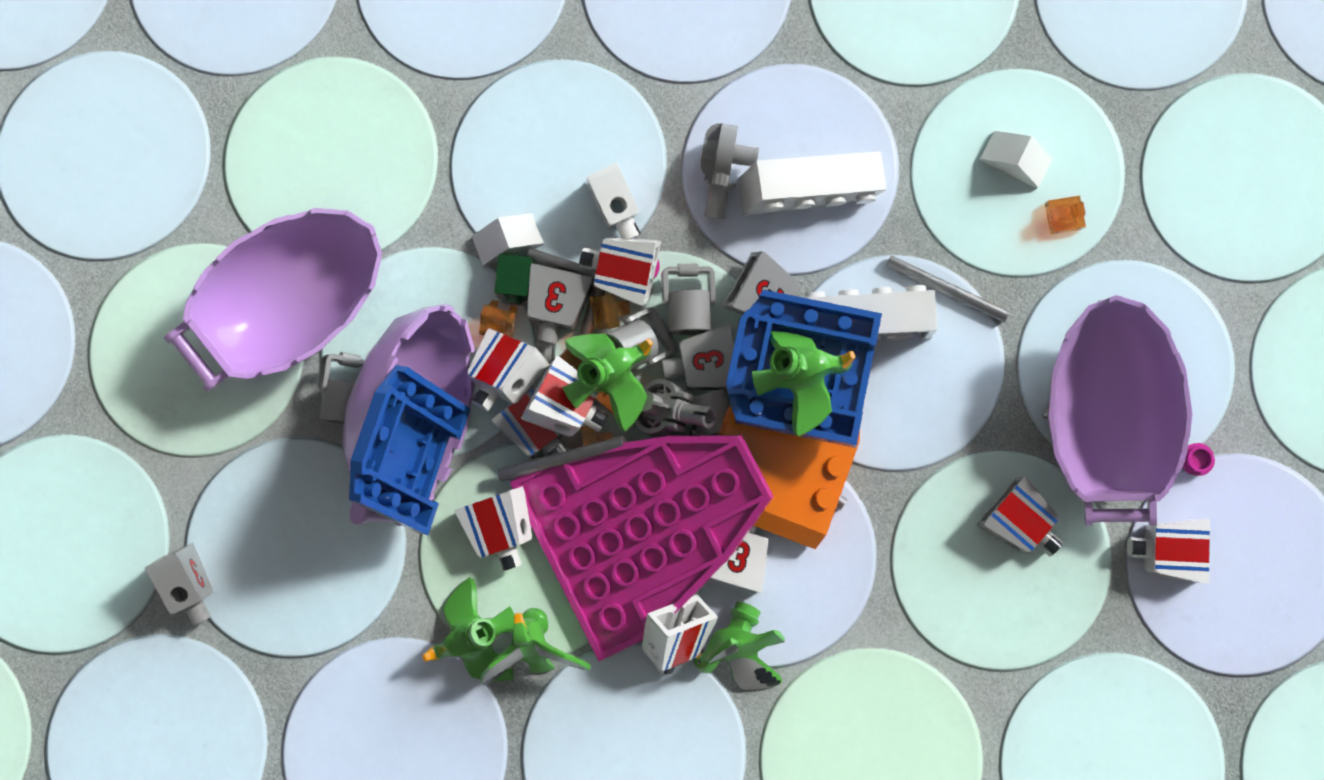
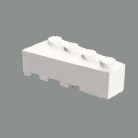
M881 151L759 160L738 178L743 216L792 209H806L821 205L833 207L850 201H856L857 204H866L876 201V197L887 190Z
M924 285L906 287V292H892L890 287L872 289V294H859L856 289L838 291V296H825V292L822 291L805 293V298L882 313L877 339L880 338V334H887V338H891V340H904L908 337H913L914 333H919V339H931L937 331L935 290H926Z

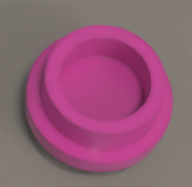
M1202 443L1188 445L1186 460L1182 468L1193 476L1208 474L1215 464L1213 451Z

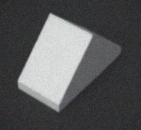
M994 131L979 160L1037 189L1053 159L1032 136Z
M532 213L498 217L472 235L483 267L498 262L499 254L517 255L529 250L530 247L536 248L544 245Z

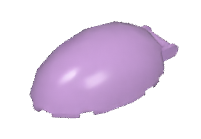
M314 208L306 212L275 218L233 241L204 270L186 301L183 315L184 322L165 335V341L167 343L172 342L205 384L203 388L206 392L216 387L228 377L250 379L285 371L322 350L354 320L375 287L382 251L374 226L347 210ZM190 328L224 370L217 376L183 335Z
M1118 295L1088 305L1066 332L1052 370L1048 420L1054 456L1070 488L1084 501L1085 526H1093V523L1148 522L1149 525H1157V501H1160L1169 493L1177 475L1180 473L1186 460L1185 457L1191 433L1193 413L1186 367L1171 337L1172 334L1169 328L1146 304ZM1092 501H1147V508L1093 509Z
M443 304L423 307L395 318L368 352L345 408L342 445L349 475L351 457L374 392L396 365L409 367L471 408L475 383L468 377V369L470 367L469 352H474V344L466 319H462L454 312V308L451 305ZM470 412L461 439L449 438L429 500L435 498L433 492L440 481L445 482L452 471V468L448 466L455 449H461L468 428ZM352 502L350 519L354 524L363 525L367 521L394 522Z

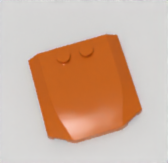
M730 406L727 409L718 435L743 436L774 496L753 526L816 550L827 535L860 442V431L857 446L852 448L735 423Z

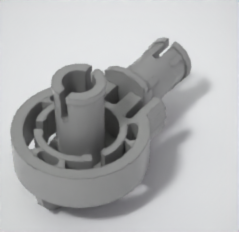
M716 123L710 126L705 134L701 169L705 174L704 182L710 188L704 216L725 219L724 214L728 192L733 187L736 188V184L729 183L731 165L752 166L758 160L759 147L754 148L735 144L738 126Z
M657 379L644 387L648 397L642 412L635 421L636 426L642 432L653 437L670 436L674 432H685V425L690 426L693 424L711 428L716 422L707 420L705 417L717 419V411L713 406L688 403L694 402L695 398L693 395L684 392L681 387L665 379Z

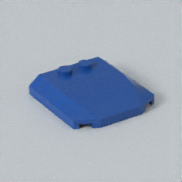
M763 290L756 302L740 318L727 376L726 390L735 423L795 435L792 429L794 400L792 391L790 389L777 388L758 396L753 383L752 371L771 369L770 357L775 350L770 341L772 331L798 334L812 339L817 349L833 356L843 355L849 351H853L855 354V359L848 372L828 374L824 377L825 386L830 395L832 412L820 425L800 437L856 448L882 313Z
M396 365L374 392L350 461L349 500L416 533L429 535L439 505L438 502L429 500L449 438L461 439L471 408L409 367Z

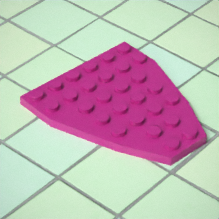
M742 435L663 436L625 442L620 447L603 452L608 454L521 476L509 482L512 489L523 486L530 525L598 661L642 641L648 613L674 604L673 606L677 608L674 612L675 614L731 558L774 496Z

